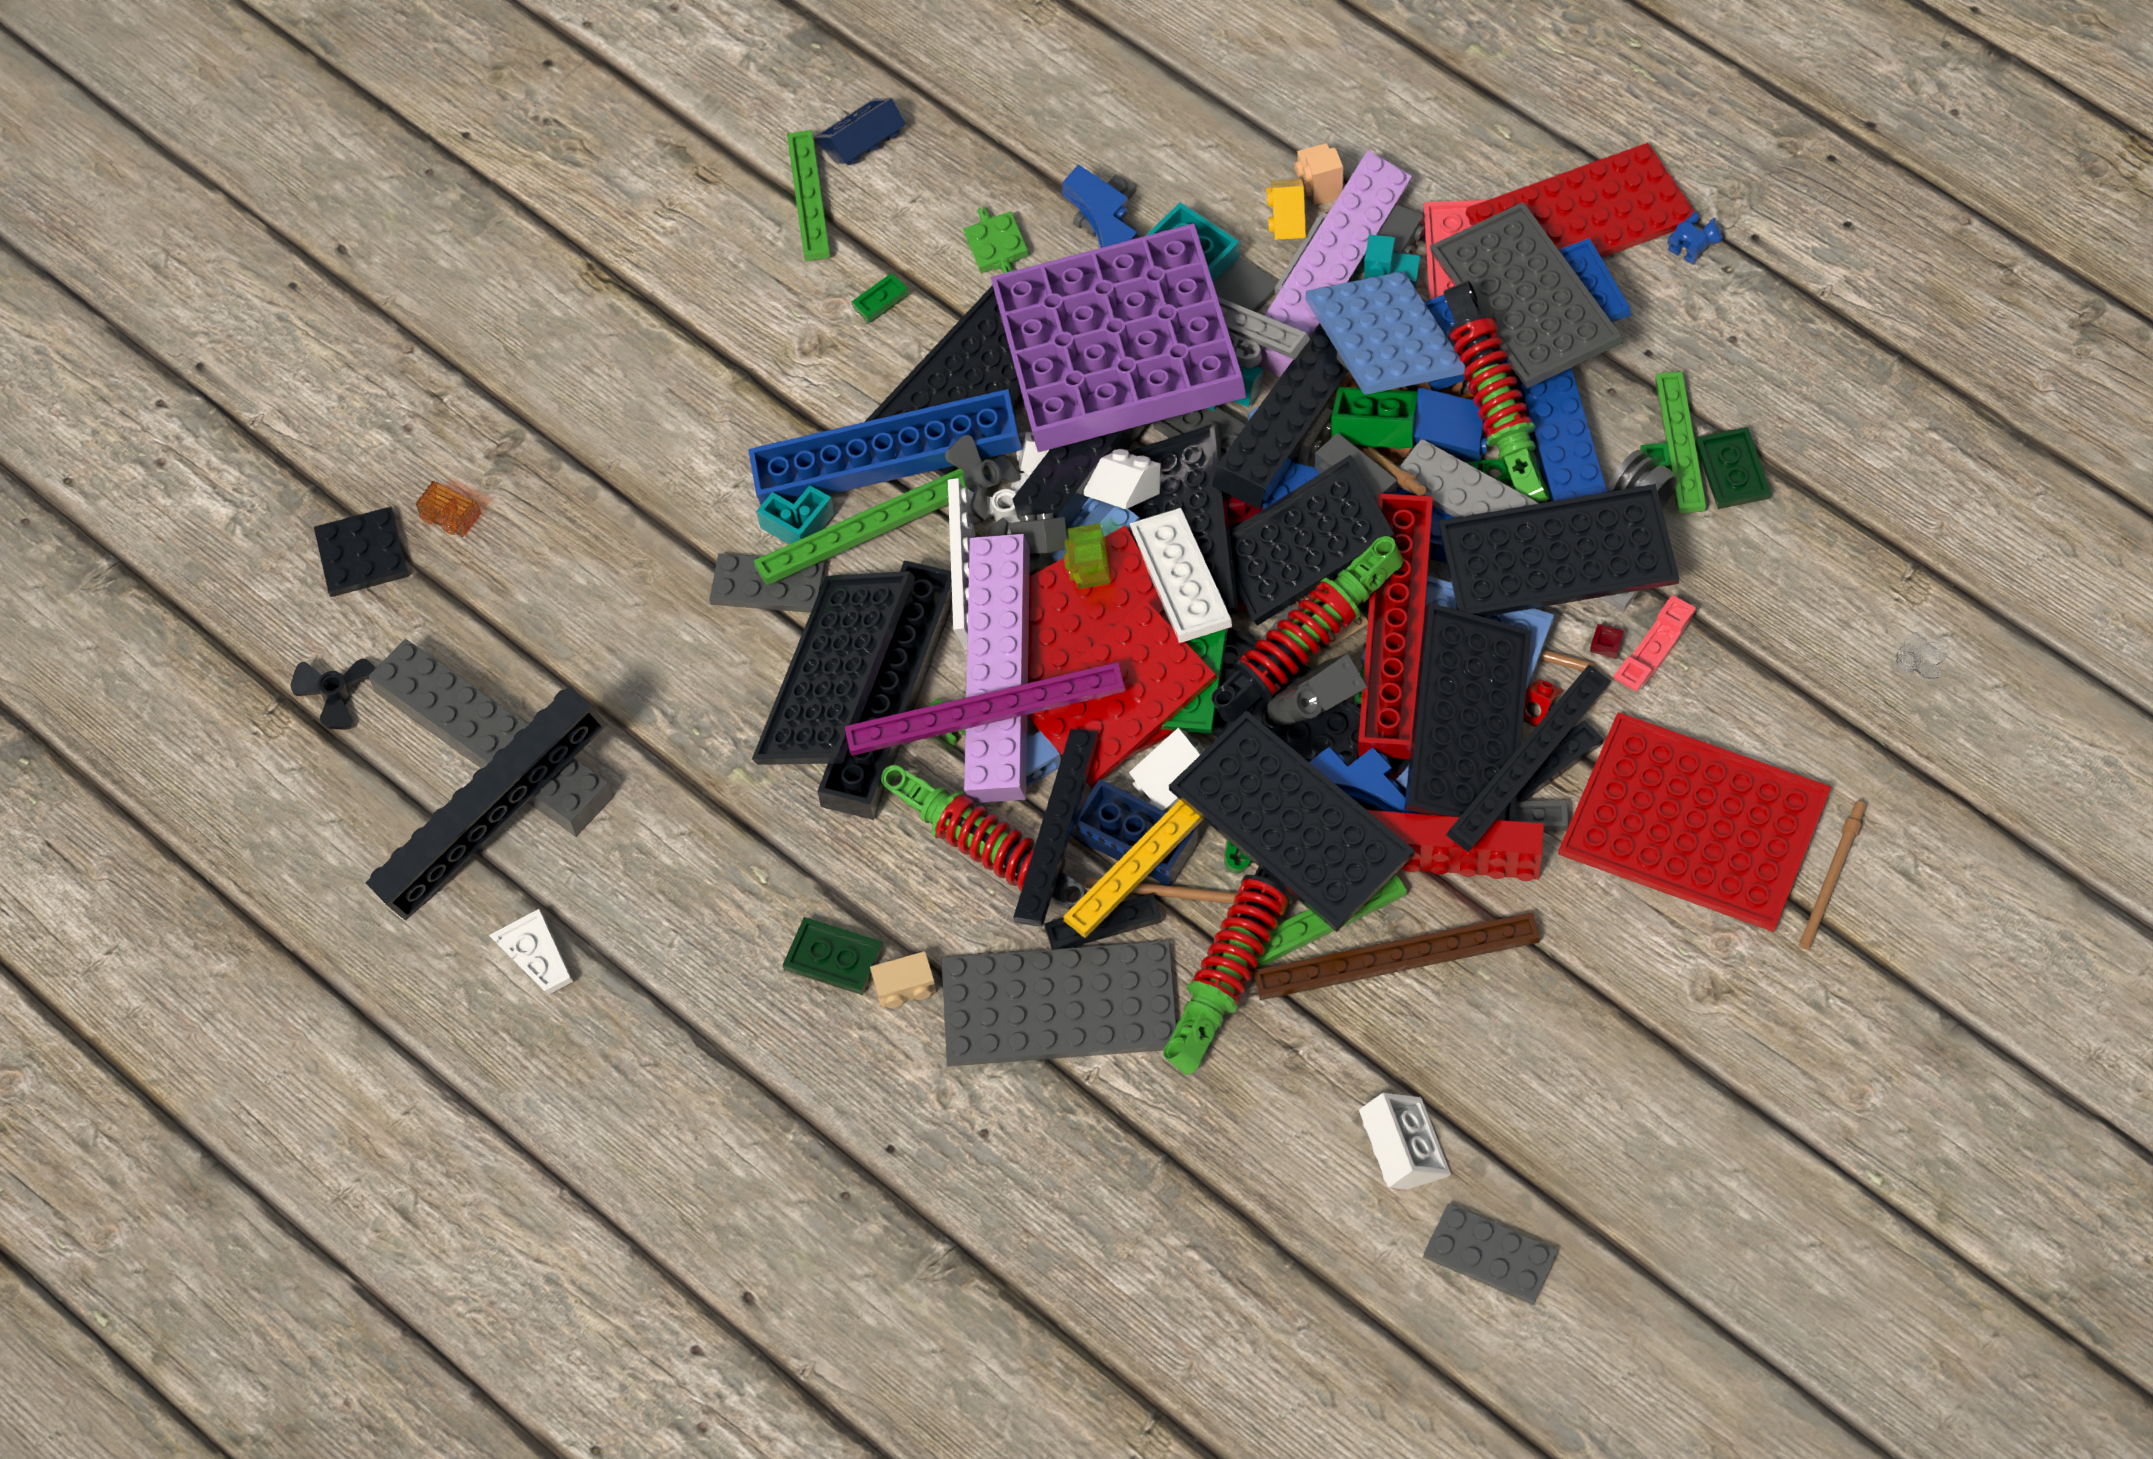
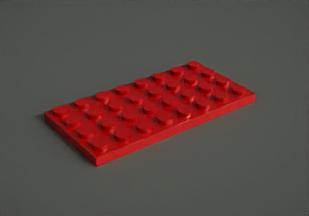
M1647 142L1467 207L1465 215L1471 224L1475 225L1524 202L1558 250L1590 238L1600 257L1603 258L1676 231L1678 224L1690 217L1695 211Z

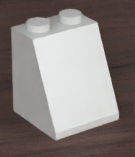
M1177 728L1129 772L1135 780L1132 784L1143 796L1146 794L1150 798L1149 804L1168 812L1180 800L1169 791V784L1206 749L1199 740Z

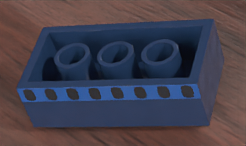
M1099 779L1076 814L1072 835L1074 839L1119 861L1167 812ZM1197 827L1147 876L1167 886H1171L1198 844Z

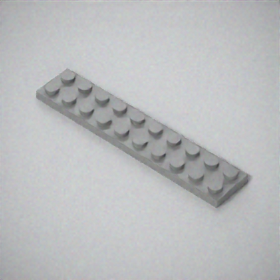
M1425 440L1419 441L1399 467L1403 471L1412 473L1417 478V481L1426 488V492L1422 496H1433V506L1455 518L1539 504ZM1406 490V491L1410 492L1411 494H1413V495H1415V496H1418V495L1415 494L1413 491H1411V490ZM1639 591L1599 598L1625 611Z

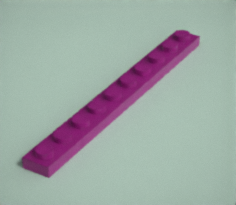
M1117 662L844 727L850 753L853 756L1125 692L1119 663Z

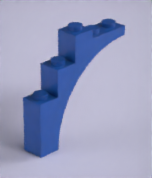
M1078 164L1063 181L1062 195L1074 204L1089 221L1098 239L1100 248L1137 239V231L1122 222L1128 213V197Z
M1330 747L1309 762L1351 798L1373 805L1385 812L1420 814L1419 812L1404 809L1405 797L1401 794L1399 786L1393 780H1388L1392 768L1390 762L1384 754L1378 753L1374 748H1371L1348 767L1343 756L1338 752L1334 753Z

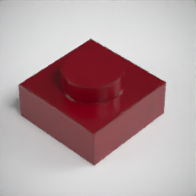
M1597 624L1590 645V652L1616 659L1624 637V631Z

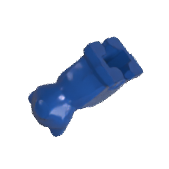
M1693 212L1690 217L1679 223L1676 231L1669 236L1667 242L1669 244L1668 250L1678 256L1681 252L1680 248H1686L1687 254L1684 256V259L1694 264L1698 255L1708 245L1720 243L1723 239L1721 229L1716 224V218L1711 219L1704 226L1703 230H1700L1694 226L1699 220V214Z

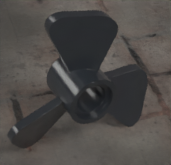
M362 658L357 660L344 675L337 671H328L321 675L308 663L300 662L295 668L290 687L295 696L321 694L325 702L320 715L321 724L327 729L348 730L354 725L345 706L350 699L348 686L369 678L368 676L375 670V667L367 659Z

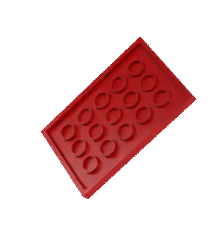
M1146 599L1059 675H1066L1118 662L1125 692L1027 715L1061 755H1063L1070 729L1098 732L1099 740L1086 783L1091 788H1094L1099 779L1103 780L1162 728L1167 721H1170L1217 679L1216 674L1186 642L1179 643L1174 629Z

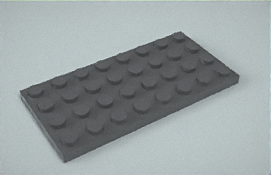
M1524 202L1430 245L1432 255L1455 286L1469 280L1476 292L1481 313L1495 315L1498 327L1496 335L1502 338L1503 341L1499 350L1507 352L1506 360L1512 365L1513 370L1526 388L1534 386L1623 343L1621 334Z
M1169 941L942 958L947 1067L1164 1051L1165 1046L1176 1029Z

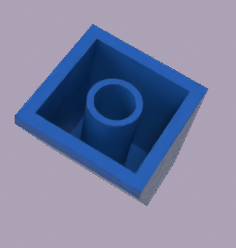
M1419 388L1413 433L1414 445L1416 446L1420 440H1425L1463 462L1481 461L1482 454H1487L1488 445L1486 443L1487 438H1483V423L1485 421L1479 419L1478 416L1480 408L1474 405L1473 400Z

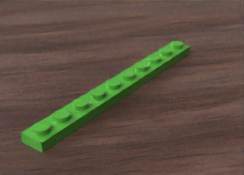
M989 457V458L981 459V462H982V461H985V460H992V461H993L995 458H994V457ZM957 469L754 560L755 568L765 584L769 585L948 505V480L959 478L962 487L967 488L963 480L964 470Z

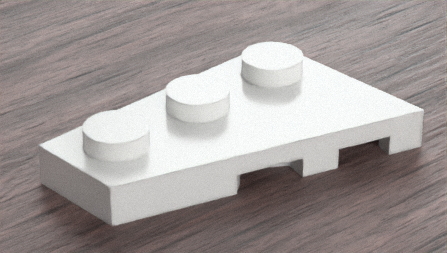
M539 909L489 935L548 995L573 982L544 915Z

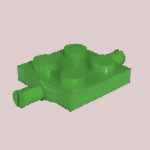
M982 206L984 214L981 207L977 210L981 222L963 229L981 274L993 269H1002L1003 274L1012 272L1011 265L1015 261L1029 256L1012 212L1009 211L991 218L988 208Z

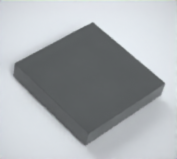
M1239 257L1213 285L1217 297L1257 312L1275 294V286L1278 282Z

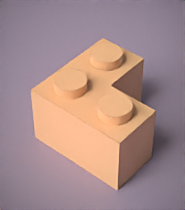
M1326 143L1298 151V162L1294 163L1297 177H1302L1304 181L1305 196H1310L1313 206L1337 200L1343 190V165L1336 148L1329 149Z

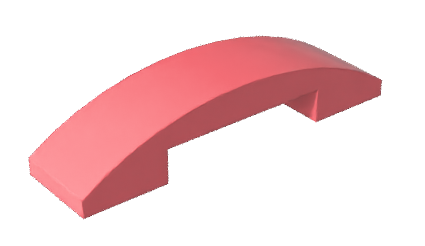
M1672 595L1657 615L1655 624L1631 657L1628 656L1613 676V679L1638 692L1654 675L1671 652L1691 620L1696 608Z

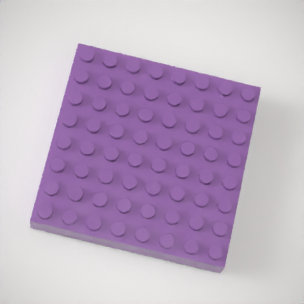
M1194 223L991 277L1037 452L1246 398L1242 374Z

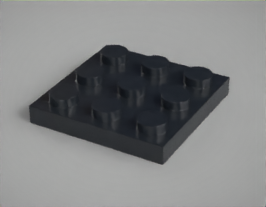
M392 506L314 526L330 598L409 577Z

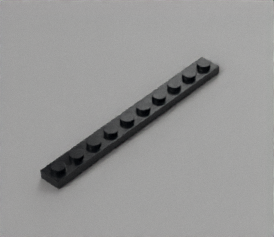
M1588 665L1450 828L1446 836L1469 853L1611 681L1591 665Z

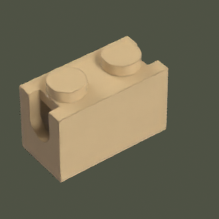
M925 951L870 967L881 1009L886 1007L895 1008L902 1005L903 1002L914 999L923 1000L936 993L934 979Z

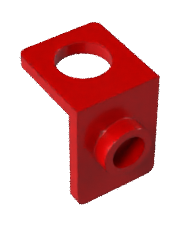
M1538 679L1526 690L1523 719L1537 726L1548 713L1551 703L1562 695L1563 690L1548 681ZM1529 702L1539 704L1541 708L1539 716L1533 717L1527 712Z

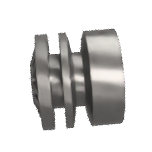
M1636 450L1618 467L1608 485L1607 492L1656 484L1663 509L1677 486L1678 475L1663 465L1655 468V459L1647 457L1646 453L1641 450Z

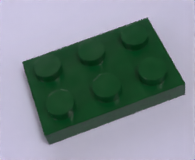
M1748 427L1696 437L1695 445L1717 509L1770 499L1771 491Z
M804 917L782 966L785 971L863 995L871 977L870 967L876 965L884 946L882 941Z

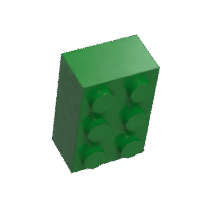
M1338 387L1332 413V437L1339 433L1353 445L1373 448L1379 446L1394 447L1396 449L1413 448L1418 392L1385 390L1364 395L1360 388Z

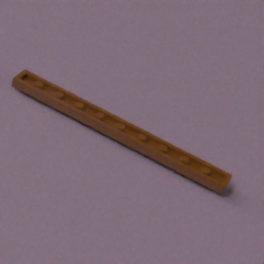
M1532 912L1253 970V976L1259 1000H1265L1540 943V936Z

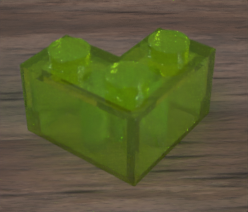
M1100 523L1069 528V539L1064 540L1066 549L1064 562L1066 570L1069 571L1070 580L1076 581L1078 589L1110 584L1105 538Z

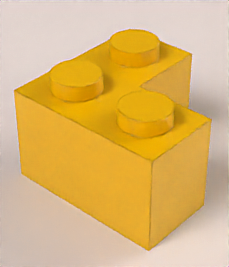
M1302 179L1271 180V187L1266 188L1267 206L1273 209V217H1268L1269 233H1274L1275 240L1306 238L1304 186Z

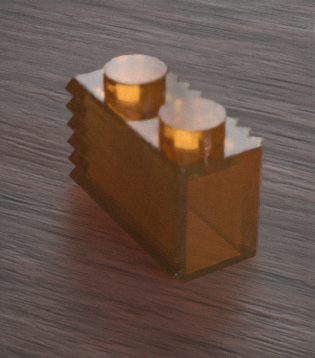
M434 480L431 481V484L428 485V488L425 489V492L416 501L419 517L427 524H438L450 535L456 533L464 537L481 514L477 501Z

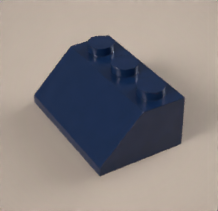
M873 98L813 138L836 164H846L848 166L860 159L859 155L864 151L871 152L880 146L879 142L886 137L891 139L901 132L900 128L905 126L906 123L892 98Z

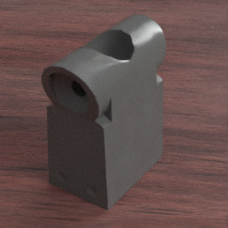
M1347 653L1325 660L1289 685L1284 691L1276 694L1269 701L1267 712L1273 723L1287 726L1314 718L1321 712L1332 708L1367 688Z

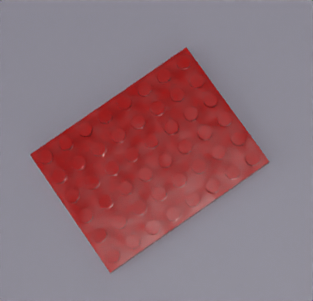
M1126 525L1029 576L1028 683L1059 676L1145 599L1171 626L1148 573L1142 554ZM1159 729L1125 760L1163 741L1175 730Z
M1617 712L1559 847L1558 855L1775 932L1828 799L1831 786Z

